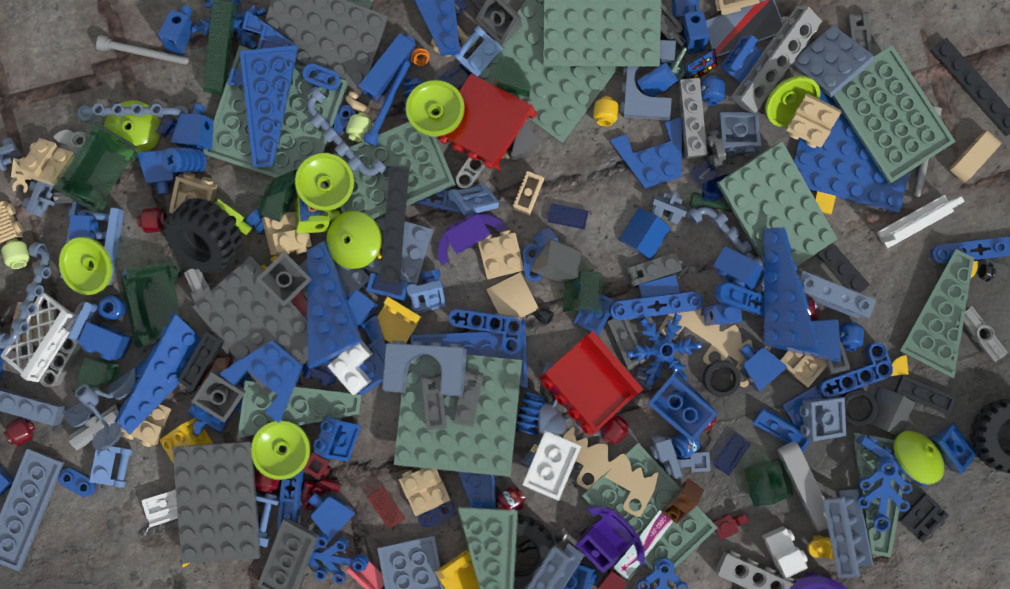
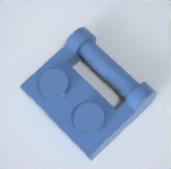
M476 26L473 30L474 33L460 47V54L452 56L473 75L479 77L500 54L503 48L479 26ZM480 37L484 41L466 60L463 55Z
M479 183L475 187L461 190L452 189L448 192L449 199L455 202L464 216L496 209L499 205V201L485 183Z
M441 280L431 281L419 286L410 284L407 287V293L412 302L411 310L417 314L446 307ZM424 295L425 302L421 303L418 296Z
M112 445L103 451L96 450L89 482L124 488L129 455H132L133 449ZM120 453L121 459L117 479H112L111 473L115 454Z

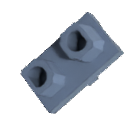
M11 138L1 141L0 169L2 171L8 170V164L13 163V158L22 157V152L16 147L15 142Z
M31 181L29 190L33 191L31 198L26 197L22 203V207L26 209L25 212L42 217L48 205H55V202L51 201L55 186L40 181Z
M674 190L672 194L665 192L664 198L657 195L654 196L652 214L661 217L664 209L671 211L668 220L678 224L682 216L685 217L687 207L679 205L683 199L677 197L678 191Z

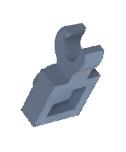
M708 451L695 452L689 458H677L679 467H690L691 473L711 471L710 454Z

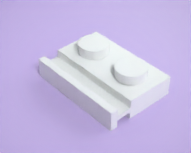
M176 489L142 500L143 508L149 521V527L178 518Z

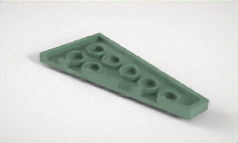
M955 249L900 350L906 355L953 379L974 257Z
M245 380V394L242 400L238 438L256 435L263 426L275 421L265 411L278 395L274 392L267 395L256 381ZM295 386L282 421H289L297 426L324 421L327 416L341 418L359 414L361 394L352 395L348 392Z
M852 432L860 480L862 477H869L875 473L882 459L856 442L860 435L864 437L868 435ZM871 436L878 441V446L881 448L885 446L894 452L895 440ZM886 465L884 468L890 469L891 465ZM898 471L900 476L905 480V475ZM882 478L873 483L871 489H861V495H867L881 485ZM891 478L890 485L902 497L899 485ZM868 481L862 483L863 486H867L869 484ZM879 496L867 508H863L871 554L891 557L899 509L889 496L886 516L890 521V528L885 532L876 530L873 519L878 515ZM884 519L879 520L878 523H883Z
M458 507L479 588L513 589L517 510Z

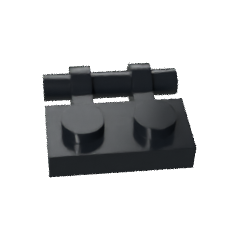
M924 493L898 521L914 535L920 530L922 533L917 539L924 543L927 539H931L934 536L933 533L939 526L942 527L946 523L945 520L949 514L943 510L938 515L936 512L941 506L927 493ZM932 518L934 521L926 528L924 525Z

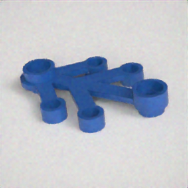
M891 458L881 460L875 473L869 477H862L859 480L861 489L869 490L873 483L882 478L881 485L867 495H860L857 498L859 507L867 508L873 500L880 496L878 515L873 519L875 529L880 532H885L890 528V521L886 516L889 496L897 504L900 511L906 512L910 508L908 500L902 498L890 485L892 478L899 485L902 493L908 494L912 491L911 483L900 476L898 464ZM886 465H891L890 469H885L884 467ZM865 481L869 482L867 486H863L862 483ZM904 485H909L907 489H902ZM863 499L867 500L864 504L860 503ZM906 503V506L900 507V504ZM884 519L883 523H878L879 520Z
M320 534L309 561L310 566L316 571L315 577L318 580H324L328 571L326 568L321 567L316 559L321 560L334 575L333 580L337 584H342L345 581L346 574L334 563L352 566L357 572L364 571L369 564V559L364 554H357L354 558L334 554L337 551H344L348 542L345 538H338L336 543L322 552L315 551L318 547L324 548L329 543V537L326 534Z
M668 558L659 559L655 563V570L646 578L638 581V589H649V584L659 577V584L653 589H671L667 585L668 578L676 585L677 589L681 586L689 589L688 584L674 573V564ZM663 566L668 567L666 571L661 570ZM642 583L647 584L645 588H642L640 585Z

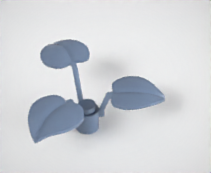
M546 362L543 373L553 366L554 363ZM556 399L552 406L546 404L540 409V433L562 434L567 428L566 422L572 420L571 417L564 419L561 413L555 409ZM576 421V426L581 430L580 424ZM599 429V432L596 433V434H594V435H595V436L600 435V434H601V430Z
M134 368L112 383L108 389L109 394L101 392L97 388L93 391L88 385H82L75 393V397L81 402L69 409L63 410L66 421L72 427H79L85 424L92 412L96 414L105 427L99 430L92 440L93 447L98 451H103L112 446L119 439L122 432L121 425L118 422H113L108 426V423L95 408L99 402L98 395L107 398L114 397L116 400L124 398L133 390L132 387L136 382V370Z

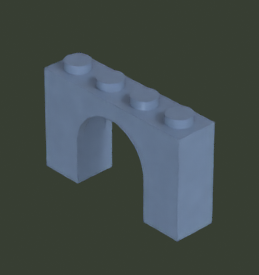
M660 40V64L665 62L667 64H674L676 41ZM624 66L623 75H627V79L622 84V94H625V101H621L620 112L624 113V118L670 121L672 98L649 97L642 94L635 85V77L643 66Z
M393 340L392 344H386L382 391L406 393L409 366L416 358L430 355L438 360L442 369L440 394L463 397L467 350L461 348V344H450V347H442V343H431L430 346H423V342H411V345H404V341Z

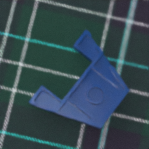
M246 11L242 28L261 34L258 49L296 45L256 15ZM231 68L228 85H243L242 70Z
M681 117L664 123L670 142L639 152H632L627 134L610 139L611 145L617 150L622 160L625 161L644 189L681 178Z
M377 316L372 317L361 325L372 341L367 347L373 352V355L359 366L372 380L358 392L361 395H364L380 384L384 377L386 343ZM336 356L321 363L330 372L332 371L328 365L336 359Z
M272 340L220 374L232 385H236L247 371L251 372L278 395L265 412L277 423H280L304 365Z

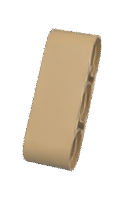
M985 130L956 160L949 171L961 182L965 183L1001 145V142L992 133Z

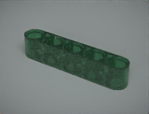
M214 0L212 4L203 90L207 93L222 95L228 80L236 3L233 1Z

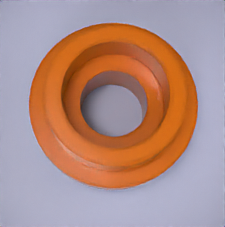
M419 47L411 52L410 58L413 64L424 66L428 63L430 55L425 48Z

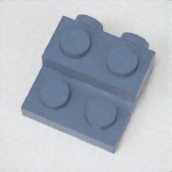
M720 112L719 139L722 138L726 156L744 153L745 156L751 157L759 153L761 148L759 113Z
M845 398L803 400L800 414L804 421V425L801 426V433L804 439L818 441L846 436Z
M662 434L651 437L652 446H650L652 456L663 462L664 469L668 475L675 479L683 477L671 439L667 436H662Z

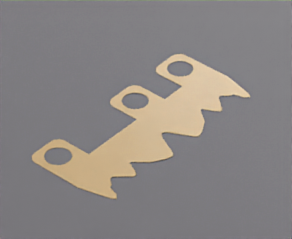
M701 308L695 311L677 313L682 316L678 324L682 328L675 334L679 335L685 326L711 343L703 357V361L709 365L711 363L709 361V354L716 351L721 355V360L725 361L729 355L739 363L736 367L738 370H742L740 364L746 358L739 350L746 344L752 347V340L742 343L741 333L736 325L720 332V325L705 326L704 315L700 316ZM675 313L668 314L659 328L660 333L666 336L664 329L667 321L670 320L672 322ZM747 379L746 381L741 382L740 386L746 387L748 386L750 381Z
M572 427L562 438L581 445L575 461L584 466L577 478V484L588 490L600 479L601 475L603 476L607 473L605 478L631 491L624 503V510L636 517L641 516L655 490L658 472L647 478L643 477L641 467L632 472L630 461L625 454H621L609 462L608 445L595 444L588 448V439L584 438L576 441L575 429ZM585 473L593 474V484L585 485L582 482V476ZM632 499L640 500L641 509L632 511L629 508V502Z

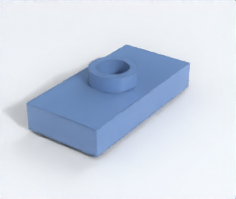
M85 302L81 312L74 318V327L69 338L79 340L86 322H91L98 305L92 302Z

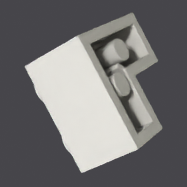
M362 341V343L343 352L328 365L352 395L360 392L372 381L359 366L373 355V352Z
M782 526L762 535L777 570L787 578L807 569L805 563L808 561L803 550L800 551L798 547L794 546L792 541L795 538L790 529L787 530Z

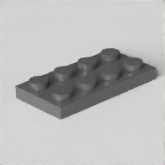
M288 518L283 519L257 586L261 589H298L320 535Z

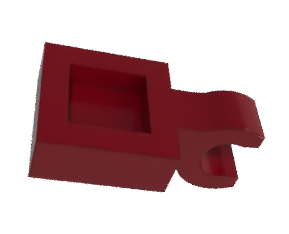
M744 513L734 518L727 514L713 521L721 540L738 533L737 526L749 522Z

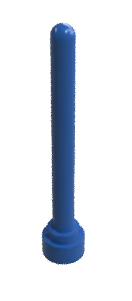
M408 60L403 61L371 130H368L367 133L365 132L362 138L364 142L372 146L377 145L379 140L377 133L410 66Z

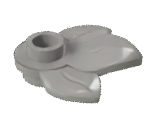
M62 130L54 135V139L62 144L60 148L75 153L77 156L73 162L75 165L84 161L86 148L90 144V138L86 133ZM83 138V143L79 145L78 140Z

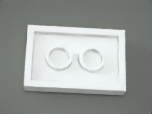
M544 432L523 486L559 501L581 445L553 433Z

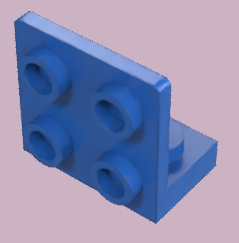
M753 35L741 36L721 65V68L739 83L743 81L763 53L755 46L758 39Z

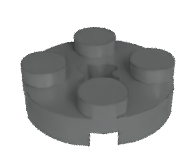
M718 130L708 131L706 135V145L710 151L708 161L710 165H714V167L719 169L726 167V164L722 162L726 160L725 148L722 138L717 139L716 134H719Z

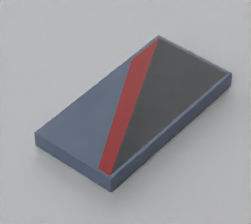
M760 0L758 4L742 7L739 12L720 15L706 20L709 32L708 44L710 49L715 48L716 57L729 54L741 36L753 35L758 39L756 43L775 37L784 24L775 0Z

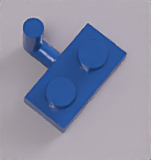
M194 403L187 411L189 416L197 420L193 427V434L195 436L200 435L206 426L220 434L231 419L229 415L224 423Z

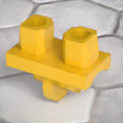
M813 536L814 541H811L808 545L809 554L815 558L834 559L830 537Z

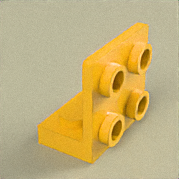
M387 297L384 307L377 316L384 339L391 344L393 340L404 341L405 345L422 317L392 298Z
M193 418L183 423L160 439L163 448L172 462V447L213 444L205 429L198 436L193 434L194 423L197 422L196 419Z
M465 550L435 571L444 589H479L470 550Z

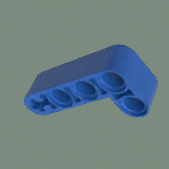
M465 308L455 309L449 314V321L453 326L503 334L502 349L507 354L517 353L523 348L526 323L522 317ZM457 315L468 318L460 320L459 318H457ZM476 315L481 317L480 325H477L475 322ZM495 318L500 321L499 328H496L493 324ZM513 321L519 324L517 331L512 328ZM510 340H514L516 342L515 350L510 348Z
M882 343L867 344L864 348V354L868 364L819 381L817 384L818 392L821 396L834 397L890 377L893 373V366L886 347ZM874 346H876L879 350L877 356H874L872 354V348ZM881 364L885 367V372L882 375L878 371ZM862 371L867 373V378L864 381L860 378ZM844 377H847L849 379V384L847 387H844L842 385V380ZM827 385H836V387L829 388L828 392L824 391Z

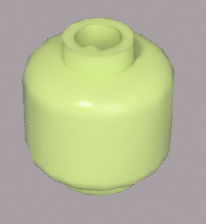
M365 113L350 116L346 128L349 139L359 143L363 142L362 138L365 132L367 133L368 130H371L373 122Z
M17 239L7 241L1 249L4 263L12 269L23 268L30 260L27 245Z

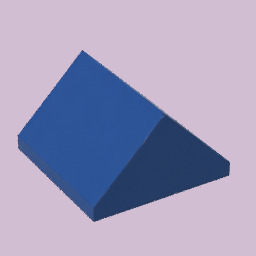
M638 208L619 241L651 260L671 227L658 216Z
M955 423L930 438L939 449L949 469L953 472L964 473L976 456V453Z

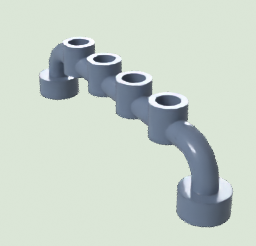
M315 86L310 91L312 95L307 102L308 111L312 116L310 119L311 123L316 128L321 126L325 132L322 134L328 142L333 140L337 144L335 150L340 156L346 155L350 159L347 164L352 170L356 171L358 169L367 176H373L379 172L384 174L388 167L380 158L373 162V168H367L362 160L351 150L349 145L342 140L336 130L329 125L323 115L316 110V101L318 100L321 103L326 96Z
M95 104L93 107L81 106L78 110L79 118L85 122L92 121L95 115L99 117H105L106 115H117L118 117H124L125 115H136L137 117H143L144 115H155L156 117L173 115L178 120L180 114H190L189 110L181 105L177 107H162L159 104H153L151 107H143L140 104H134L132 107H124L121 104L105 107L101 104Z
M700 207L697 210L692 208L686 213L694 224H698L703 219L701 215H708L714 225L721 229L726 239L734 244L740 254L758 262L764 270V264L759 255L754 257L750 252L753 249L748 241L742 243L738 238L740 235L739 230L734 226L729 228L725 222L728 218L724 213L719 212L717 214L709 207ZM764 278L755 291L761 295L764 293Z
M34 242L29 247L30 256L41 259V262L34 268L35 277L33 282L28 284L26 288L28 294L25 301L19 305L20 314L18 319L12 323L13 331L11 335L0 332L1 349L14 344L19 338L20 333L28 331L29 323L26 322L28 314L32 315L36 312L37 307L33 304L34 298L43 294L44 288L40 285L43 278L46 279L51 275V269L47 267L50 260L49 253L44 244Z

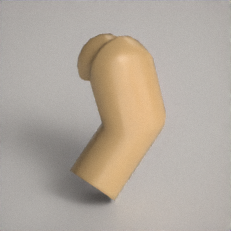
M350 91L348 96H346V102L355 111L368 114L370 107L357 101L358 94Z

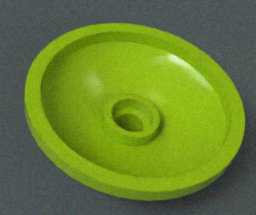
M795 76L781 82L771 92L766 102L765 111L767 118L775 126L787 127L806 93L820 99L818 84L808 76Z
M439 80L427 81L418 85L410 93L406 102V114L410 124L418 132L427 136H442L450 133L460 124L464 115V102L461 94L453 85ZM438 111L439 114L433 115V112Z
M133 100L120 103L124 107H132L134 104L150 107L143 102ZM107 115L104 123V135L108 145L115 152L125 157L136 158L138 153L151 152L157 146L162 133V129L160 130L162 125L160 118L155 115H144L143 117H137L136 115H125L124 117ZM128 124L132 125L130 130L126 129Z
M320 153L307 158L300 165L296 173L295 185L299 197L306 205L316 210L329 211L339 208L350 198L354 188V177L351 168L343 159L333 154ZM326 182L329 184V186L327 188H323L321 186L322 183Z
M360 211L344 212L337 216L329 226L326 238L327 247L332 258L339 265L349 269L363 268L377 257L381 248V232L375 220L368 214ZM348 236L350 237L349 243L346 241Z
M78 237L67 242L62 248L59 257V268L64 281L71 289L83 295H92L101 292L107 287L112 276V262L108 252L98 241L89 237Z
M274 421L268 423L253 438L251 445L252 460L256 468L269 478L277 480L291 478L301 472L308 462L310 456L308 437L299 426L292 422L281 421L277 423ZM281 445L286 447L285 452L280 451Z
M904 431L896 437L894 441L895 456L909 476L923 484H934L943 477V457L937 446L928 437L915 431Z

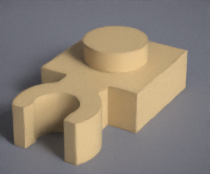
M13 158L11 178H16V181L12 185V191H16L17 185H22L24 188L23 193H26L28 186L25 180L31 181V178L25 177L19 169L20 159Z

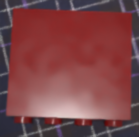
M470 74L459 91L464 102V115L460 124L450 133L438 136L437 139L445 145L447 143L451 144L452 148L460 153L462 151L468 153L467 156L474 161L481 160L482 164L491 170L495 168L500 171L499 161L527 118L534 119L537 112L533 105Z
M594 331L587 334L539 377L542 380L543 386L555 395L556 401L567 409L568 415L580 424L581 430L590 437L598 433L599 429L643 390L640 384Z

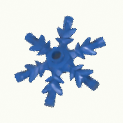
M205 0L207 3L203 6L213 9L211 13L217 12L218 18L213 20L209 17V21L200 19L199 21L202 24L191 26L193 33L203 31L204 36L211 29L214 32L216 27L222 29V33L216 36L220 39L214 44V46H219L216 53L217 57L223 58L225 48L230 50L228 40L232 41L229 36L232 31L237 33L236 39L240 37L242 46H245L247 43L253 50L257 48L258 44L251 38L255 34L246 32V29L240 26L241 21L245 19L246 8H244L242 13L236 11V7L241 5V3H238L240 0H226L229 4L227 9L222 8V1L218 4V0ZM252 5L248 12L256 16L267 14L265 7L255 10V5ZM229 18H233V19H232V22H231L230 24H228V23H227L228 19H229Z
M675 313L672 323L670 320L667 321L668 330L664 329L666 333L664 338L659 337L660 330L656 332L655 322L650 325L646 317L642 318L640 323L646 329L642 333L650 336L647 340H653L654 345L651 348L646 344L645 348L636 345L637 350L626 351L627 358L638 357L637 362L641 361L645 356L646 360L650 355L655 356V362L650 363L652 367L645 372L650 374L646 380V384L653 386L655 377L661 378L660 369L663 370L661 364L664 361L669 363L668 370L672 367V375L677 372L687 380L688 377L682 371L686 366L678 363L680 359H674V353L678 351L683 355L684 351L691 355V349H701V342L690 343L691 338L686 339L683 343L682 340L678 344L672 342V338L678 336L675 333L682 328V326H678L682 316Z

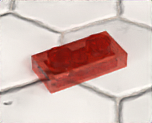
M384 486L368 497V500L389 530L405 519V516Z

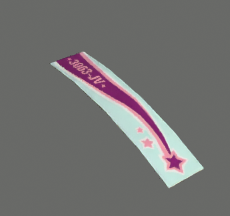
M660 510L639 536L644 547L645 557L673 522ZM634 544L614 566V569L626 579L640 564L636 560L637 555Z

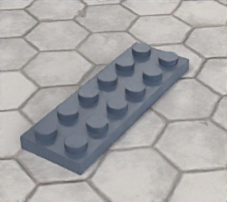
M27 448L0 513V564L17 571L22 569L65 462Z

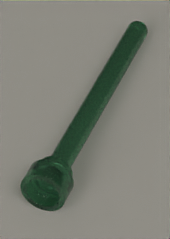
M693 192L691 195L690 207L707 206L733 212L728 203L706 199L701 193Z

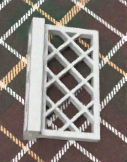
M943 195L876 233L885 249L954 212L952 208L965 201L962 196L947 200L946 196Z
M45 292L34 302L37 307L36 312L32 315L28 314L26 322L29 323V329L26 332L27 341L21 343L23 333H20L17 341L7 346L0 356L19 371L21 377L34 382H39L74 327L73 321L77 315L67 310ZM46 299L48 308L42 310L41 304ZM60 310V314L54 320V311ZM48 313L49 322L43 323L42 314ZM37 316V325L31 326L32 318ZM49 326L50 330L44 336L43 327ZM38 329V338L32 340V330ZM39 342V347L36 352H33V343ZM27 345L28 354L22 356L21 347ZM16 348L17 358L12 359L9 355ZM28 358L29 363L24 369L22 360Z

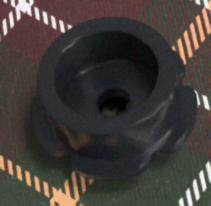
M992 263L982 264L978 270L979 278L986 282L991 281L996 276L994 265Z
M550 307L546 310L543 308L539 312L537 318L540 324L543 323L547 326L551 322L554 312L550 310Z

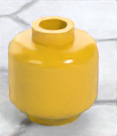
M608 96L602 97L595 102L593 118L598 125L607 127L617 121L618 103Z

